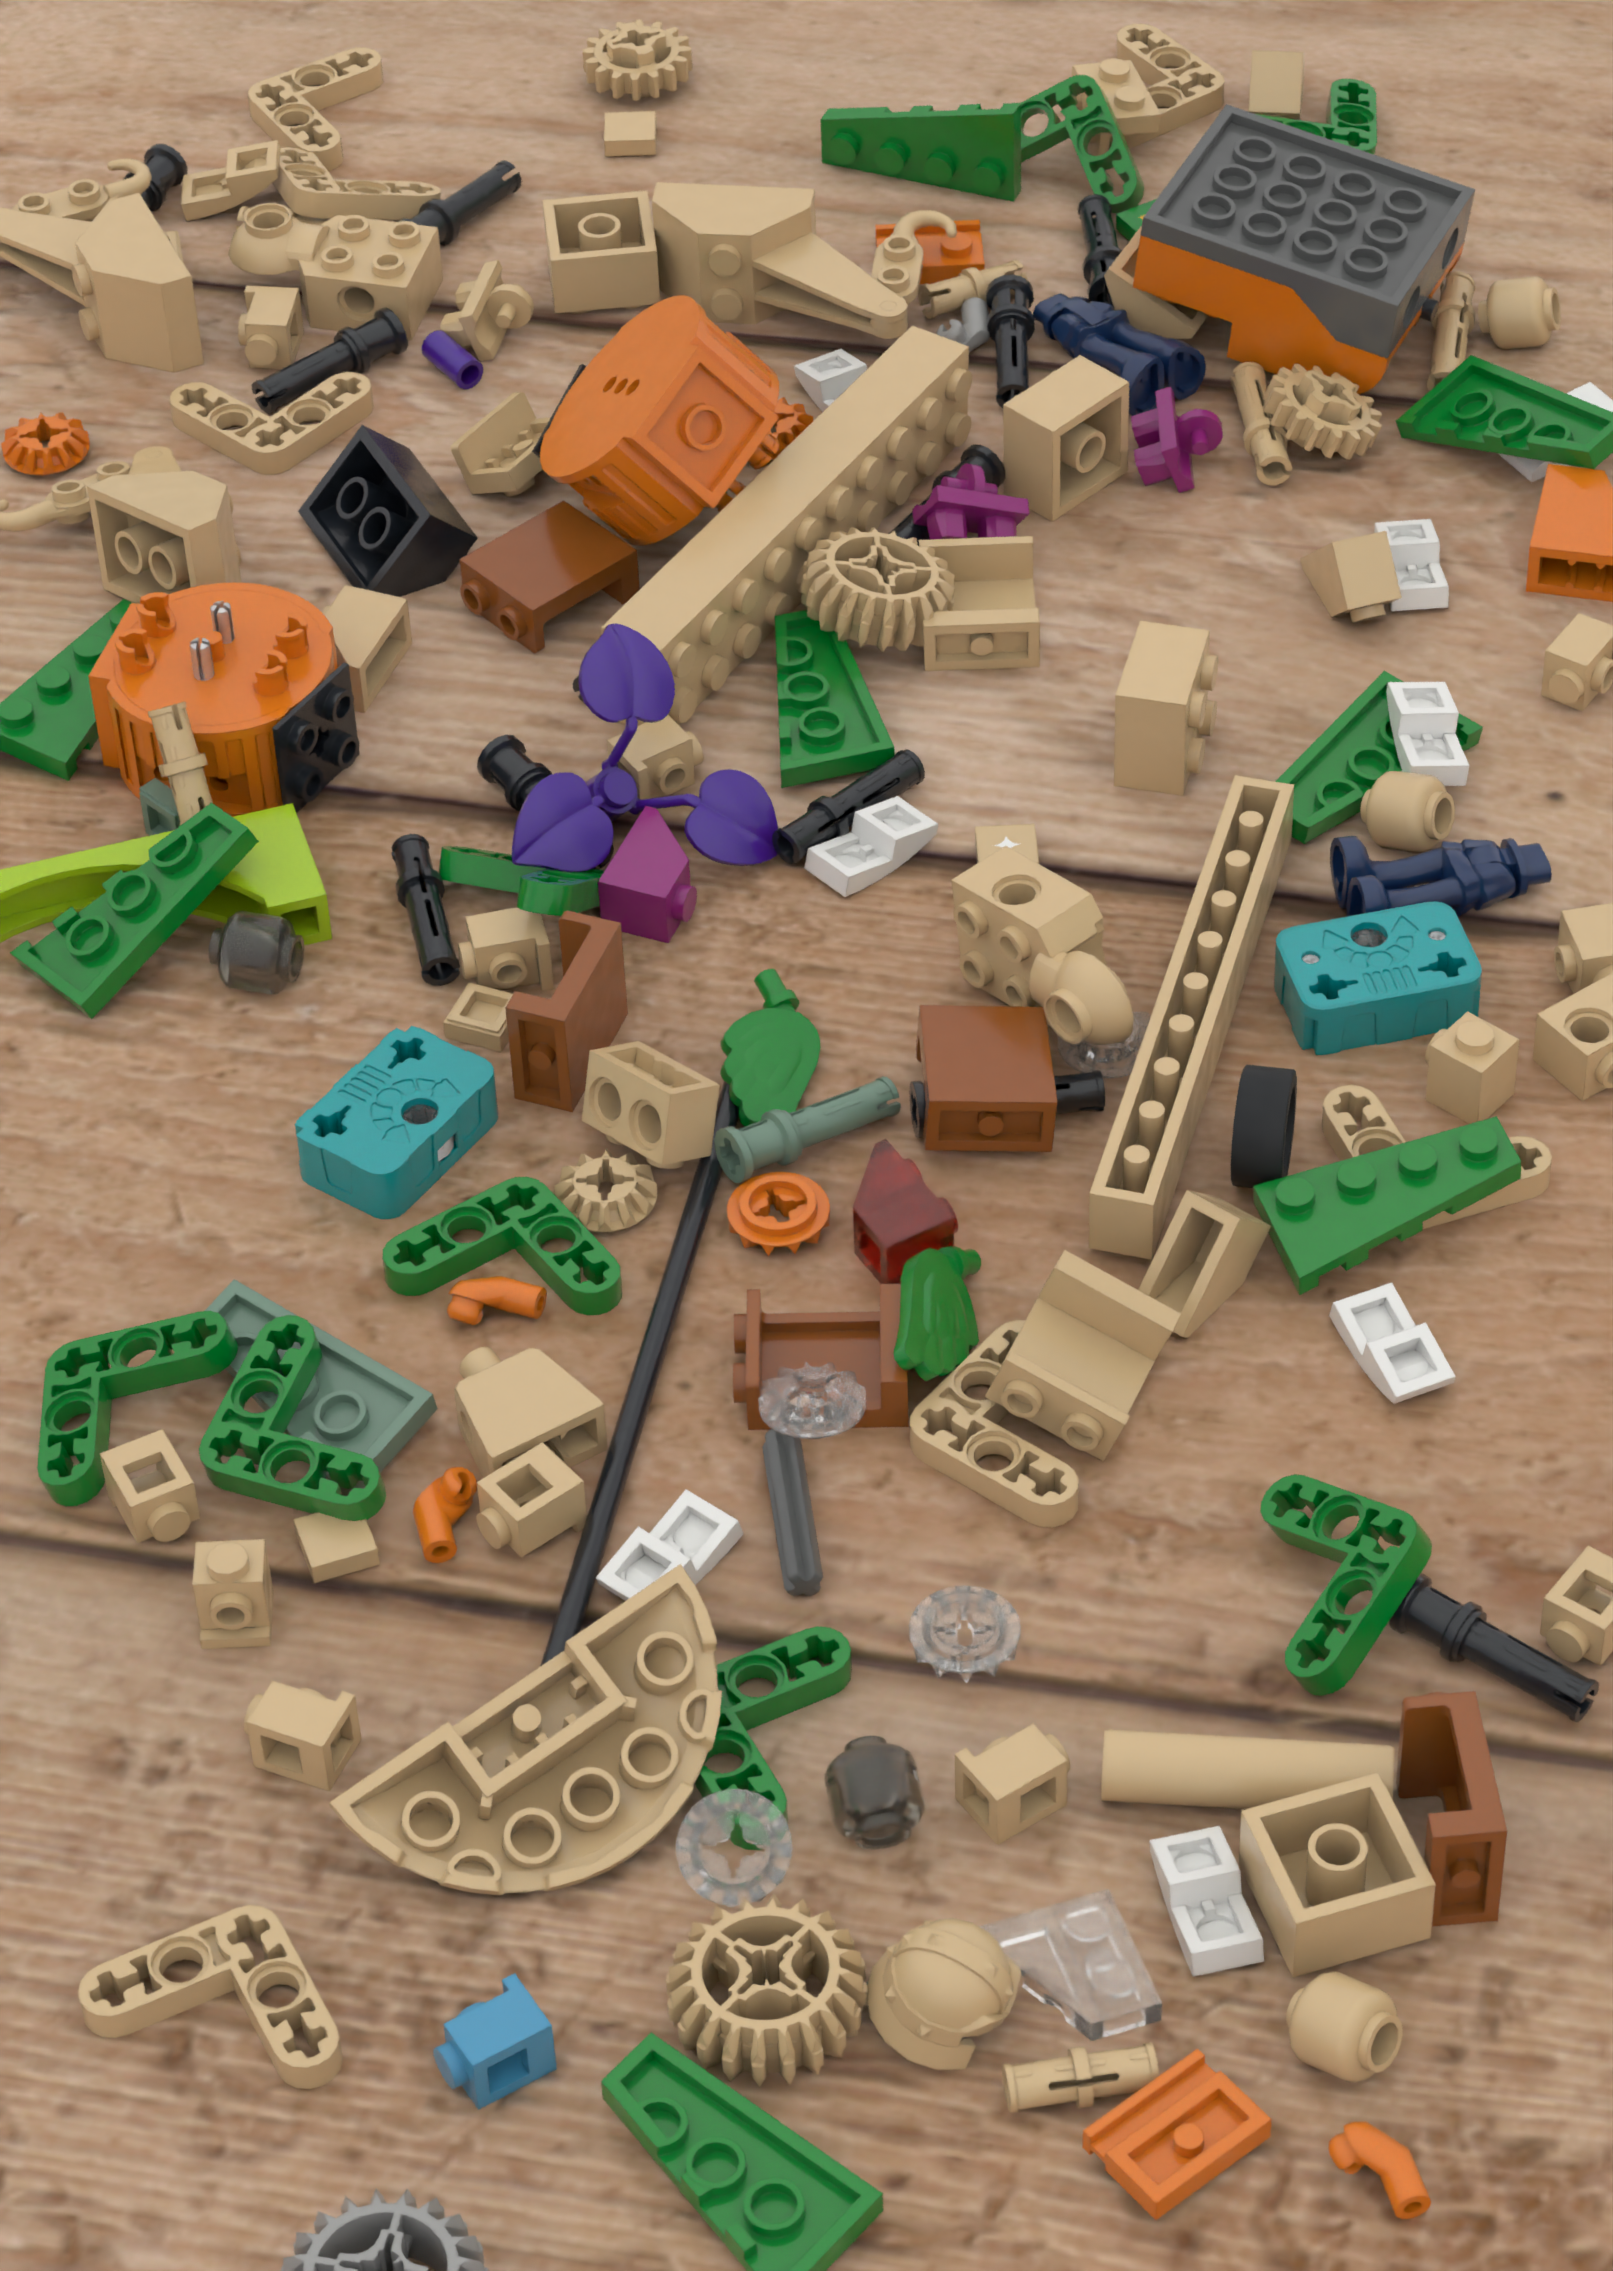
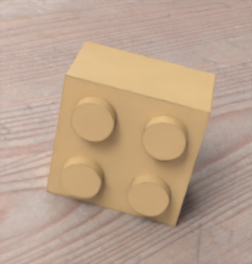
M647 190L542 200L546 250L555 314L567 312L583 314L591 310L621 307L636 309L644 305H653L660 301L657 247Z
M1079 355L1003 404V465L1006 477L1004 480V495L1028 499L1029 509L1053 522L1127 473L1129 382Z
M1147 621L1139 622L1115 694L1114 786L1184 796L1190 774H1200L1205 754V739L1202 738V735L1212 736L1217 713V702L1208 700V690H1214L1218 672V656L1209 655L1210 630Z
M1379 1772L1241 1810L1239 1866L1293 1978L1431 1938L1436 1884Z

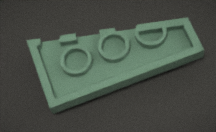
M235 1279L205 1310L217 1312L224 1317L237 1340L238 1351L236 1358L225 1369L233 1378L238 1373L258 1333L265 1324L277 1317L285 1315L297 1316ZM311 1324L321 1347L322 1358L285 1433L363 1454L374 1461L381 1473L438 1409L434 1396L424 1388ZM295 1342L291 1348L300 1349V1343ZM279 1349L277 1351L281 1360L287 1350ZM280 1369L279 1373L284 1376L282 1369ZM263 1391L251 1397L266 1411L276 1403L278 1395L273 1392ZM327 1471L326 1476L329 1478V1480H331L330 1475ZM358 1481L354 1488L364 1489V1482ZM340 1487L341 1492L345 1496H348L352 1490Z

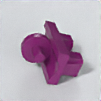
M1170 386L1155 391L1157 408L1131 416L1132 430L1139 449L1134 450L1136 467L1145 486L1173 478L1178 492L1181 493L1195 488L1191 454L1204 455L1214 450L1221 443L1223 430L1221 420L1209 410L1193 409L1184 413L1181 417L1177 416L1174 392Z
M966 463L959 469L956 478L946 476L942 478L941 485H937L932 490L926 504L916 505L912 509L913 524L927 526L930 540L967 538V532L978 534V538L1016 536V526L1029 515L1028 499L998 495L996 484L985 483L984 471L981 466Z

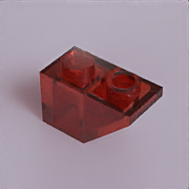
M886 1139L875 1143L853 1205L854 1253L880 1284H901L903 1267L908 1259L928 1248L939 1250L943 1247L954 1246V1234L958 1231V1221L950 1203L945 1198H937L923 1182L918 1167L911 1159H903Z

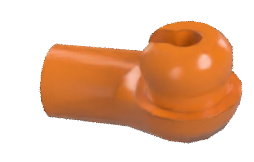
M503 1276L461 1280L448 1293L452 1296V1300L447 1307V1314L450 1319L476 1325L482 1320L483 1307L488 1306L538 1319L545 1308L547 1290L544 1287Z
M452 1467L447 1469L444 1475L433 1481L418 1496L414 1503L413 1515L424 1558L429 1562H446L452 1559L457 1552L452 1526L468 1511L473 1503V1496L477 1491V1480L472 1472L466 1468Z
M1366 2121L1347 2123L1344 2125V2133L1337 2134L1330 2139L1328 2151L1339 2169H1344V2172L1347 2174H1355L1366 2164L1379 2175L1397 2218H1415L1429 2209L1431 2199L1414 2158L1406 2146Z

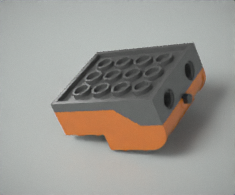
M1226 104L1143 217L1133 288L1150 293L1162 300L1201 311L1210 317L1232 322L1227 351L1228 358L1242 363H1258L1265 371L1276 375L1281 367L1291 371L1294 364H1300L1306 371L1312 370L1314 365L1319 366L1326 376L1331 377L1336 372L1350 380L1353 384L1356 383L1360 386L1357 393L1362 394L1371 390L1379 383L1389 366L1390 360L1411 328L1417 325L1420 318L1430 322L1433 321L1438 310L1439 301L1431 298L1443 279L1453 270L1461 257L1475 189Z

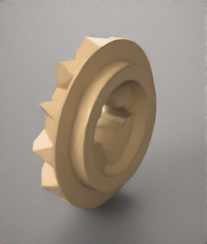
M607 1148L602 1157L595 1159L581 1153L577 1166L562 1167L560 1182L554 1185L555 1196L589 1231L593 1232L619 1231L639 1223L652 1211L658 1195L657 1183L654 1180L651 1165L638 1164L632 1152L620 1158H614ZM602 1182H613L611 1192L608 1193V1200H602V1195L598 1192Z

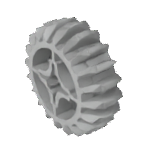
M376 2188L370 2200V2205L357 2207L354 2202L345 2196L341 2206V2216L334 2218L318 2211L316 2221L314 2222L316 2234L297 2232L296 2241L293 2244L295 2256L283 2258L281 2271H429L427 2266L410 2262L408 2260L409 2257L429 2265L436 2271H489L488 2268L484 2267L483 2248L480 2242L477 2241L476 2236L468 2235L467 2224L462 2220L461 2215L457 2214L445 2218L444 2207L440 2205L437 2198H434L418 2209L416 2199L408 2188L396 2203H386L384 2196Z

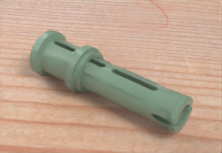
M882 1076L873 1082L791 1113L779 1109L766 1111L760 1121L740 1129H736L733 1126L719 1129L714 1139L717 1159L722 1170L734 1183L745 1182L752 1177L755 1170L776 1162L783 1166L794 1163L802 1154L804 1148L885 1117L897 1115L900 1112L901 1103L896 1101L887 1104L886 1102L899 1098V1093L894 1083L889 1078Z

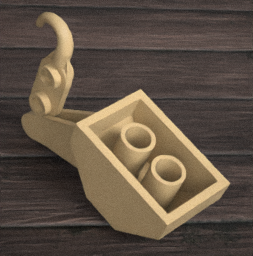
M135 159L109 161L107 167L110 171H129L134 176L106 185H99L91 179H81L74 181L69 187L45 194H26L19 199L13 209L0 207V256L84 305L86 308L79 310V320L83 333L88 341L95 339L106 359L173 373L204 364L192 276L141 197V194L149 187L152 179L148 166Z
M656 182L652 198L660 291L668 297L679 295L691 297L703 307L706 316L713 323L757 324L787 309L856 328L879 338H898L908 329L907 306L918 295L924 261L923 249L914 235L915 231L926 226H937L943 228L949 238H954L957 235L956 224L949 216L942 212L919 210L908 213L899 219L891 236L887 237L877 247L872 273L869 275L816 235L815 189Z
M162 446L148 447L135 453L131 467L128 463L122 461L108 462L100 465L96 469L97 473L87 478L58 482L52 486V492L46 496L44 501L19 511L3 512L8 509L9 503L5 499L0 500V529L4 531H27L53 522L56 519L62 524L80 523L88 519L90 516L89 512H91L103 588L135 604H140L142 596L153 592H162L169 595L200 585L228 582L242 583L239 568L241 554L235 541L231 515L233 512V501L228 492L227 485L195 471H181L170 448Z

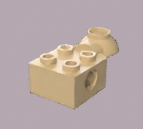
M277 203L256 205L246 212L244 223L235 231L228 253L235 266L243 271L257 275H277L298 270L305 314L310 327L332 331H339L345 327L354 329L374 319L375 312L386 307L398 317L404 327L407 339L412 341L443 281L438 227L417 225L410 221L391 222L367 219L361 215H336L320 225L301 223L292 217L289 208Z
M1006 845L951 880L955 907L953 915L957 925L960 949L959 965L964 979L972 986L983 989L1009 1006L1043 1007L1047 1027L1051 1026L1055 1033L1065 1042L1077 1044L1084 1040L1096 1045H1108L1124 1042L1133 1032L1134 1024L1130 1000L1120 978L1106 965L1102 949L1103 916L1091 893Z

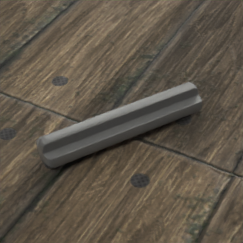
M774 1427L766 1432V1442L762 1449L784 1588L792 1596L801 1594L813 1596L821 1588L820 1581L823 1578L801 1437L791 1427L784 1430Z

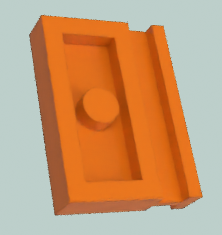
M980 220L954 221L957 227V235L954 238H949L946 231L937 226H926L915 231L914 235L923 249L924 261L920 284H932L958 277L963 269L975 267L979 271L985 269ZM896 224L875 225L876 248L887 237L891 236Z
M1197 2048L1083 2130V2149L1089 2155L1095 2153L1105 2163V2171L1157 2220L1270 2138L1272 2119L1221 2070L1217 2073L1205 2063V2055Z

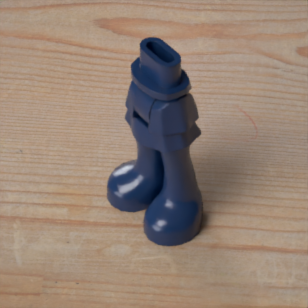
M1062 293L1039 302L1034 308V319L1043 324L1045 335L1053 340H1057L1072 358L1081 355L1129 382L1130 416L1157 408L1155 391L1171 386L1174 397L1182 400L1196 393L1202 384L1206 363L1204 356L1196 348L1184 341L1166 338L1135 328L1130 324L1126 310H1114L1112 305L1104 302H1090L1088 298L1081 296L1069 298Z
M1357 836L1334 838L1330 848V867L1335 896L1341 909L1347 908V917L1435 901L1447 904L1459 917L1472 908L1479 911L1507 898L1525 895L1529 885L1549 883L1552 878L1551 866L1541 845L1533 843L1518 846L1512 838L1503 839L1500 848L1494 841L1464 839L1461 843L1443 841L1440 848L1393 861H1372L1369 859L1366 847Z

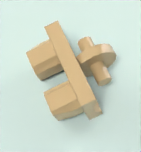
M499 260L484 263L477 280L460 283L455 293L459 312L445 314L440 324L441 331L447 333L464 349L473 347L479 361L494 359L507 329L525 326L534 310L533 300L522 286L503 284L501 278L502 266Z

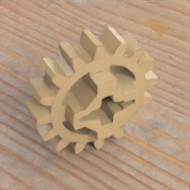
M642 20L629 23L617 22L616 30L614 31L604 28L599 29V38H588L587 48L583 49V66L587 83H596V91L599 93L611 89L613 91V98L616 99L625 93L631 94L633 100L649 96L658 98L660 89L664 88L674 92L677 90L676 81L687 82L689 79L688 71H692L691 47H689V38L687 36H679L677 27L662 30V22L656 21L651 26H644Z
M1294 364L1291 371L1281 367L1277 376H1273L1263 396V399L1266 400L1263 411L1273 415L1270 421L1272 426L1285 427L1288 430L1285 438L1293 440L1307 451H1311L1314 447L1320 448L1327 458H1331L1335 452H1338L1346 460H1351L1354 453L1364 456L1368 448L1372 447L1382 427V424L1379 423L1382 416L1381 412L1371 408L1374 402L1372 397L1360 396L1357 393L1360 386L1356 383L1353 384L1350 380L1336 372L1331 377L1324 375L1319 366L1314 365L1310 371H1306L1300 364Z

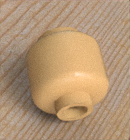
M1539 276L1495 281L1489 289L1487 300L1480 301L1478 305V320L1481 332L1490 333L1496 346L1504 350L1546 344L1552 332L1559 330L1561 324V307L1556 288H1549L1544 279Z
M1389 771L1379 777L1373 787L1366 791L1362 798L1360 812L1362 821L1367 824L1370 837L1379 846L1405 851L1426 852L1430 851L1450 833L1455 817V805L1452 796L1446 791L1444 784L1437 777L1426 774Z
M1332 1971L1321 1974L1307 1984L1306 1987L1298 1990L1292 1997L1286 2013L1290 2045L1297 2059L1348 2082L1356 2083L1363 2081L1375 2073L1384 2071L1391 2065L1401 2046L1403 2035L1402 2023L1399 2017H1397V2009L1391 1996L1376 1987L1339 1972Z

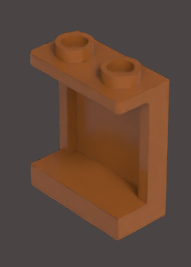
M564 500L460 559L462 579L460 593L466 607L472 613L481 615L499 628L507 638L513 641L516 640L533 653H537L545 648L543 626L548 620L600 590H603L621 604H625L640 590L637 550Z
M564 911L559 919L563 978L551 999L515 991L506 1006V1018L515 1099L573 1112L585 1091L589 1051L610 1047L628 1015L621 923Z
M919 1005L916 1058L919 1062H922L926 1101L923 1131L925 1150L1052 1152L1057 1095L1044 1008Z
M880 1284V1311L767 1314L761 1309L760 1289H747V1314H734L735 1354H746V1363H733L734 1403H747L748 1430H770L774 1427L778 1429L790 1427L793 1429L909 1427L908 1370L906 1371L899 1367L893 1354L900 1322L901 1284Z
M1432 1692L1422 1696L1406 1697L1402 1701L1396 1775L1398 1796L1403 1799L1437 1796L1442 1800L1444 1812L1429 1813L1427 1816L1424 1862L1436 1884L1432 1927L1498 1921L1507 1828L1476 1692Z

